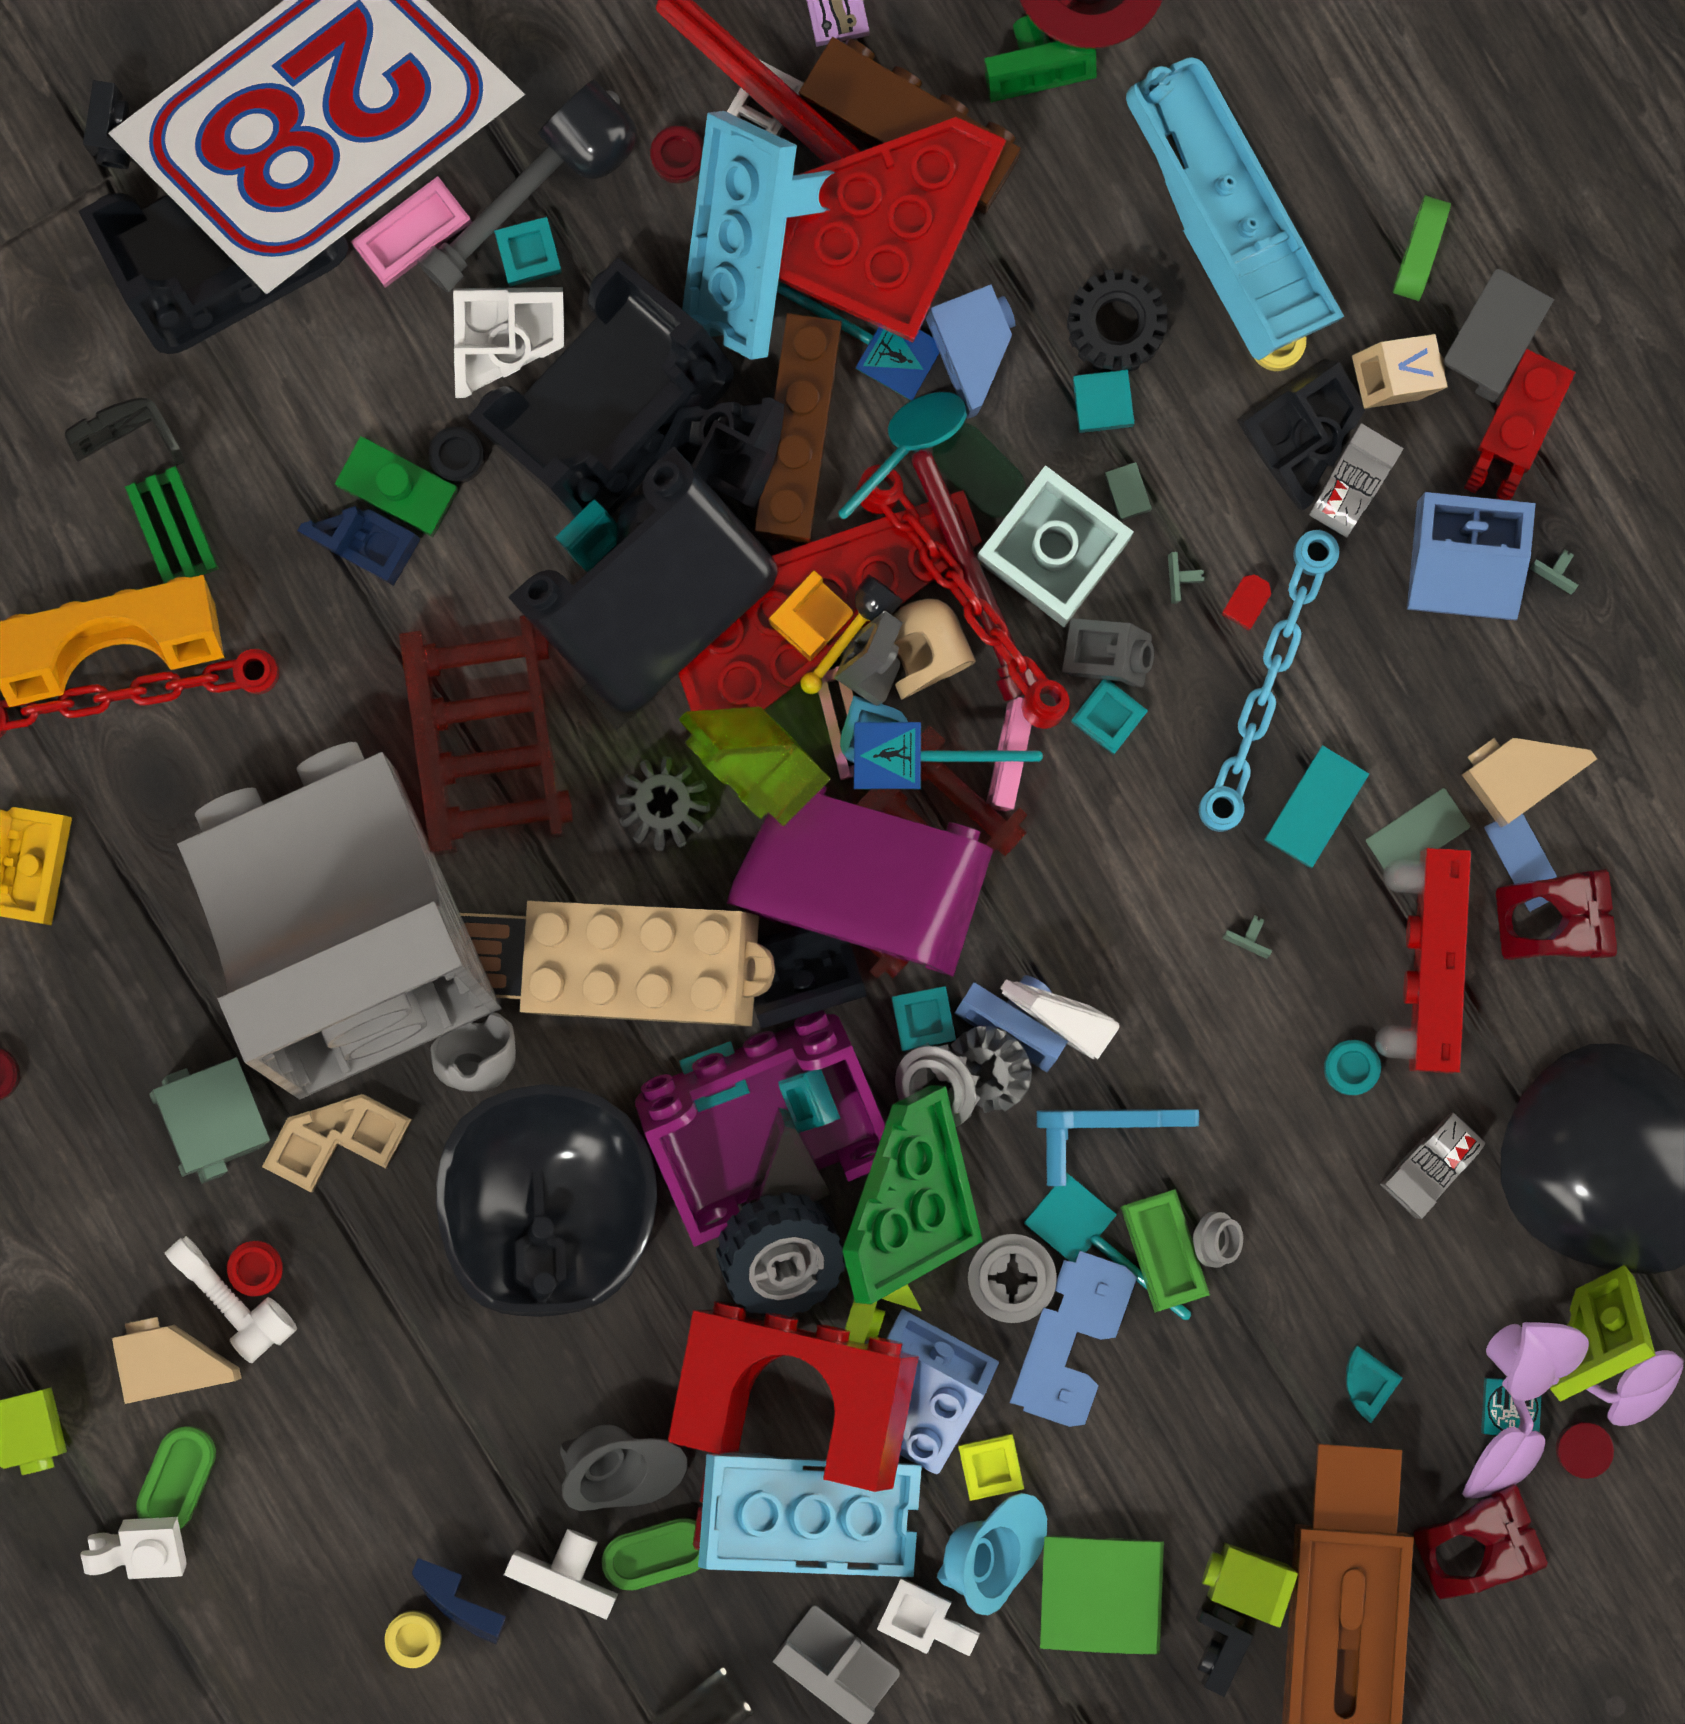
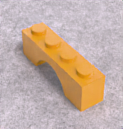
M204 575L191 578L177 577L161 585L139 590L125 589L116 592L113 596L86 602H68L56 609L30 615L16 614L4 621H0V690L8 706L13 707L63 695L67 681L77 665L90 654L113 645L130 644L147 648L156 653L170 670L224 658L216 606Z

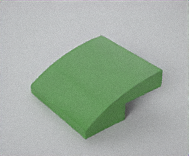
M1045 1536L1040 1649L1160 1654L1164 1541Z

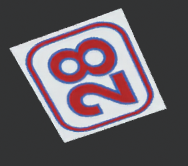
M283 0L108 134L268 294L525 94L427 0Z

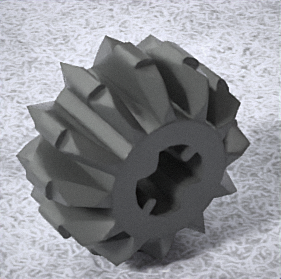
M663 757L661 774L658 775L654 774L653 767L648 760L642 761L640 763L641 770L647 778L643 783L631 774H626L623 778L626 785L637 792L635 796L628 794L617 795L616 802L623 807H635L636 810L623 815L620 818V823L623 827H630L640 821L643 822L633 837L634 841L638 844H642L653 830L656 832L654 846L657 851L665 849L666 833L670 832L673 834L675 843L679 848L687 845L686 838L680 830L683 825H686L697 834H700L704 829L703 825L698 820L692 818L690 814L691 812L709 813L710 803L691 801V797L703 793L707 790V785L704 780L696 781L687 787L684 785L693 772V767L688 763L683 765L676 777L671 776L673 769L671 757ZM665 790L668 797L672 792L678 796L679 800L672 804L674 814L670 817L662 818L660 811H657L655 816L649 812L648 807L655 803L653 794L657 791Z

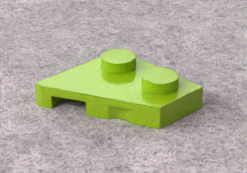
M1625 1265L1575 1289L1569 1310L1571 1312V1319L1567 1326L1580 1330L1588 1338V1351L1581 1364L1570 1374L1559 1378L1558 1383L1552 1385L1550 1390L1561 1402L1656 1356L1635 1278Z

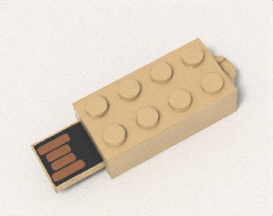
M527 901L526 916L460 913L497 998L521 999L520 1012L752 1027L754 997L768 991L775 974L774 957L767 948L757 944L759 916L742 911Z

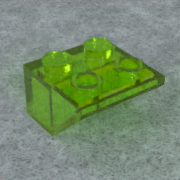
M762 707L686 711L679 718V721L691 733V736L685 741L689 748L724 785L728 784L738 794L740 800L760 819L769 812L784 827L830 780V777L798 742Z

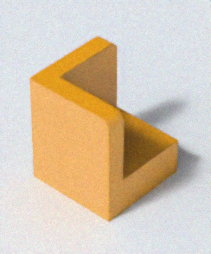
M814 570L769 618V622L779 634L811 662L852 618L853 610L823 583V578Z

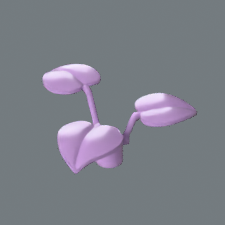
M1524 1322L1522 1327L1518 1324L1504 1327L1490 1340L1486 1349L1487 1356L1507 1376L1502 1382V1386L1512 1397L1520 1417V1425L1518 1428L1509 1427L1504 1429L1487 1445L1464 1488L1462 1495L1465 1498L1473 1499L1489 1496L1513 1484L1516 1485L1535 1468L1543 1454L1545 1438L1540 1432L1532 1431L1534 1423L1525 1401L1541 1396L1552 1385H1556L1559 1378L1570 1374L1581 1364L1588 1351L1589 1341L1580 1330L1557 1323ZM1656 1351V1356L1627 1369L1619 1380L1617 1390H1606L1597 1384L1586 1390L1607 1403H1613L1607 1415L1612 1424L1618 1426L1633 1425L1650 1417L1667 1401L1679 1381L1684 1359L1673 1351Z

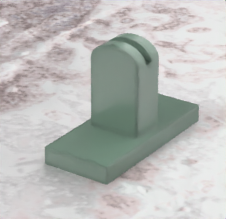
M1564 549L1553 568L1548 567L1537 559L1532 563L1529 568L1530 570L1569 594H1572L1577 589L1578 585L1562 575L1574 554L1570 553L1568 555V551Z
M1171 552L1168 555L1171 604H1177L1181 601L1180 584L1205 582L1204 577H1202L1204 570L1179 571L1178 552Z
M1256 915L1253 916L1244 937L1229 930L1222 937V939L1266 959L1272 953V950L1255 943L1264 923V919L1260 918L1258 920Z

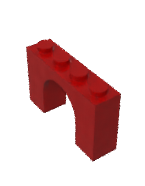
M714 1301L713 1309L693 1310L668 1438L669 1443L715 1454L738 1452L748 1400L757 1376L768 1364L777 1358L785 1355L793 1356L806 1361L823 1376L830 1388L834 1401V1424L823 1480L873 1492L894 1488L919 1356L901 1352L903 1343L891 1339L869 1337L868 1344L850 1341V1331L843 1328L817 1325L816 1333L798 1329L799 1319L786 1315L766 1313L764 1321L746 1317V1310H744L742 1305Z

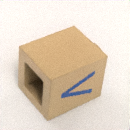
M1435 334L1380 342L1352 355L1364 409L1418 401L1448 387L1445 377L1444 359L1439 352Z

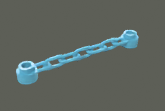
M1322 530L1309 531L1295 545L1293 557L1296 567L1288 588L1289 595L1294 602L1287 620L1279 621L1273 627L1264 650L1263 661L1269 669L1262 688H1257L1250 692L1241 712L1238 730L1243 740L1237 756L1230 757L1224 761L1214 788L1202 797L1199 804L1200 818L1205 826L1211 830L1218 832L1228 831L1234 828L1243 817L1244 802L1242 797L1251 774L1250 765L1245 759L1252 741L1261 739L1267 732L1275 711L1276 699L1271 692L1277 672L1287 670L1295 657L1302 635L1301 629L1296 623L1302 605L1310 603L1316 598L1324 575L1334 567L1339 558L1338 543L1328 532ZM1314 542L1323 544L1327 549L1326 559L1323 561L1311 559L1307 551L1308 546ZM1302 572L1315 576L1308 595H1306L1307 588L1305 586H1301L1298 592L1296 590ZM1284 628L1283 636L1288 638L1293 631V638L1285 660L1281 663V655H1275L1273 660L1271 655L1280 631ZM1257 697V702L1260 706H1264L1268 700V706L1258 731H1256L1255 723H1250L1246 729L1248 717ZM1232 765V772L1234 774H1239L1241 769L1243 770L1236 791L1230 787L1223 786ZM1225 798L1232 804V814L1228 818H1219L1214 814L1212 805L1216 799Z

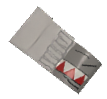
M1361 423L1353 434L1309 516L1347 538L1404 448Z
M1452 1112L1426 1138L1423 1137L1381 1181L1380 1185L1412 1216L1422 1219L1437 1203L1436 1200L1479 1154L1485 1145V1141Z

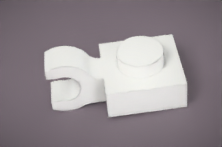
M178 1517L123 1520L118 1531L119 1534L96 1533L89 1535L87 1540L90 1550L81 1552L84 1573L89 1575L104 1574L118 1566L125 1565L128 1579L178 1577L183 1575L187 1565Z
M904 1578L900 1579L877 1630L926 1654L933 1640L936 1639L970 1656L980 1635L979 1632L945 1617L951 1601Z

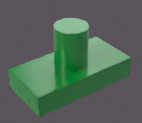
M1028 15L1018 19L1013 24L1019 50L984 58L986 86L991 103L1097 78L1095 49L1073 47L1059 41L1051 43L1049 36L1041 31Z
M362 436L358 439L335 482L336 487L431 537H434L459 490L457 486Z

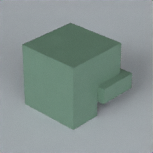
M237 1057L192 1075L189 1074L187 1068L167 1075L161 1081L163 1086L153 1089L149 1094L153 1105L158 1104L181 1162L178 1168L182 1177L197 1172L201 1184L219 1178L228 1172L225 1162L259 1150L270 1141Z

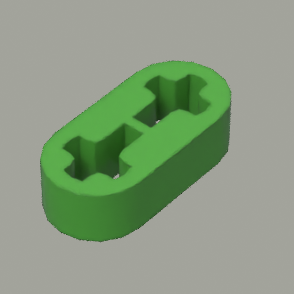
M1424 195L1395 281L1394 294L1420 301L1448 218L1451 203Z

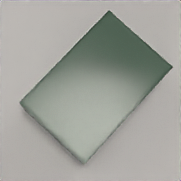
M1136 462L1105 472L1104 477L1119 521L1151 511L1152 508Z

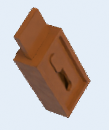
M1317 1443L1312 1525L1295 1524L1292 1568L1298 1573L1290 1597L1282 1724H1402L1414 1537L1407 1532L1397 1531L1402 1465L1401 1449Z

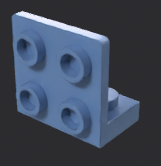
M902 1309L886 1339L903 1343L901 1352L916 1355L919 1358L900 1455L917 1465H921L926 1470L938 1474L982 1401L999 1361Z

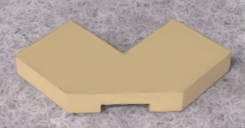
M365 1094L354 1096L287 1118L262 1167L309 1192H314L338 1144L388 1169L413 1119Z

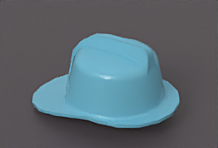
M1020 1493L1008 1497L986 1520L969 1522L956 1528L946 1545L944 1563L937 1573L938 1580L944 1586L950 1587L959 1594L964 1595L967 1605L976 1614L988 1616L998 1611L1006 1602L1013 1589L1033 1567L1042 1552L1044 1537L1047 1536V1516L1043 1504L1033 1495Z

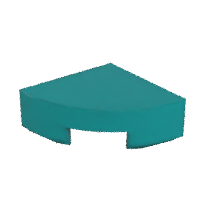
M1355 1345L1351 1351L1346 1366L1347 1392L1358 1413L1371 1423L1403 1378L1358 1345Z

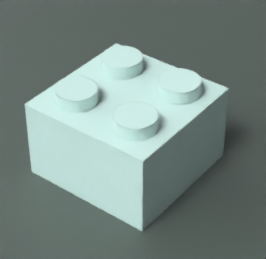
M1045 465L980 550L977 558L984 568L1065 627L1128 544L1134 531Z

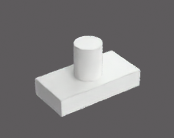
M571 1529L566 1530L552 1565L516 1550L504 1573L507 1577L606 1620L618 1595L613 1591L583 1579V1575L598 1542Z

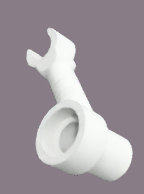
M187 1236L183 1239L180 1238L165 1252V1255L172 1264L183 1272L188 1279L194 1281L237 1329L238 1332L230 1338V1342L235 1350L249 1363H253L274 1343L281 1345L297 1330L296 1324L289 1314L269 1297L264 1299L254 1310L250 1311L242 1301H239L238 1297H235L231 1289L224 1285V1281L220 1280L221 1278L210 1267L208 1260Z

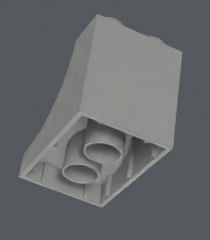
M357 742L333 746L303 761L296 770L304 787L263 805L257 789L252 787L236 790L210 801L195 813L202 833L177 843L218 950L226 980L227 994L217 999L243 1060L247 1065L299 1100L502 1009L398 771L383 752L364 759Z

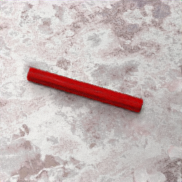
M693 0L657 1L656 10L663 18L825 164L861 152Z

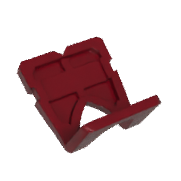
M1606 869L1573 873L1547 880L1503 885L1497 888L1496 902L1501 951L1504 959L1516 960L1552 955L1576 958L1589 956L1590 958H1610L1616 956L1617 944L1614 916L1609 914L1613 909L1610 876ZM1537 897H1542L1551 902L1562 914L1563 918L1559 926L1546 939L1520 937L1512 926V914L1516 906Z
M1513 1484L1492 1493V1498L1482 1499L1463 1514L1450 1521L1423 1526L1413 1532L1414 1540L1439 1599H1450L1479 1593L1496 1585L1523 1578V1576L1533 1574L1547 1567L1548 1561L1534 1528L1528 1527L1531 1519L1519 1488ZM1462 1535L1474 1538L1484 1544L1485 1552L1481 1566L1475 1576H1451L1440 1568L1436 1559V1548L1453 1537Z

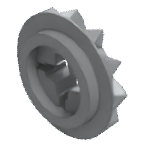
M926 1043L909 1052L901 1060L896 1072L895 1086L898 1098L901 1101L922 1090L923 1086L935 1077V1074L939 1081L952 1083V1087L947 1090L955 1127H958L972 1116L971 1113L980 1100L975 1088L979 1076L971 1075L966 1066L967 1057H957L949 1051L948 1044L936 1047Z
M1018 1234L1001 1235L986 1242L975 1253L968 1272L969 1290L976 1305L989 1317L1006 1323L1024 1322L1039 1315L1043 1308H1046L1050 1303L1057 1282L1056 1268L1047 1250L1037 1241ZM1010 1254H1015V1262L1018 1263L1019 1272L1027 1273L1028 1276H1036V1282L1028 1281L1027 1284L1018 1285L1017 1294H1014V1303H1009V1294H1006V1286L1004 1284L996 1283V1280H988V1275H997V1272L1002 1273L1006 1271L1007 1263L1010 1262Z

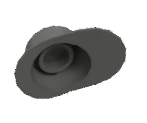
M603 1424L590 1428L576 1439L563 1442L560 1448V1454L567 1474L562 1484V1497L569 1507L578 1511L652 1503L675 1489L681 1483L687 1471V1457L679 1445L669 1443L665 1439H635L624 1429L612 1424Z

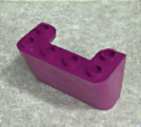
M824 1010L801 1016L795 1020L793 1026L779 1032L765 1031L751 1036L743 1043V1047L734 1050L735 1053L725 1057L721 1053L708 1054L694 1062L692 1072L685 1075L683 1072L674 1076L668 1074L659 1075L641 1086L642 1092L635 1099V1106L642 1128L694 1247L719 1237L721 1230H725L730 1217L740 1212L738 1204L839 1161L848 1182L870 1172L875 1154L864 1159L860 1158L877 1151L885 1124L840 1018L836 1014H826ZM821 1069L840 1119L798 1133L778 1082L805 1071ZM745 1079L750 1093L698 1112L694 1100L701 1097L706 1098L736 1087L735 1083ZM723 1217L714 1223L705 1225L716 1218Z

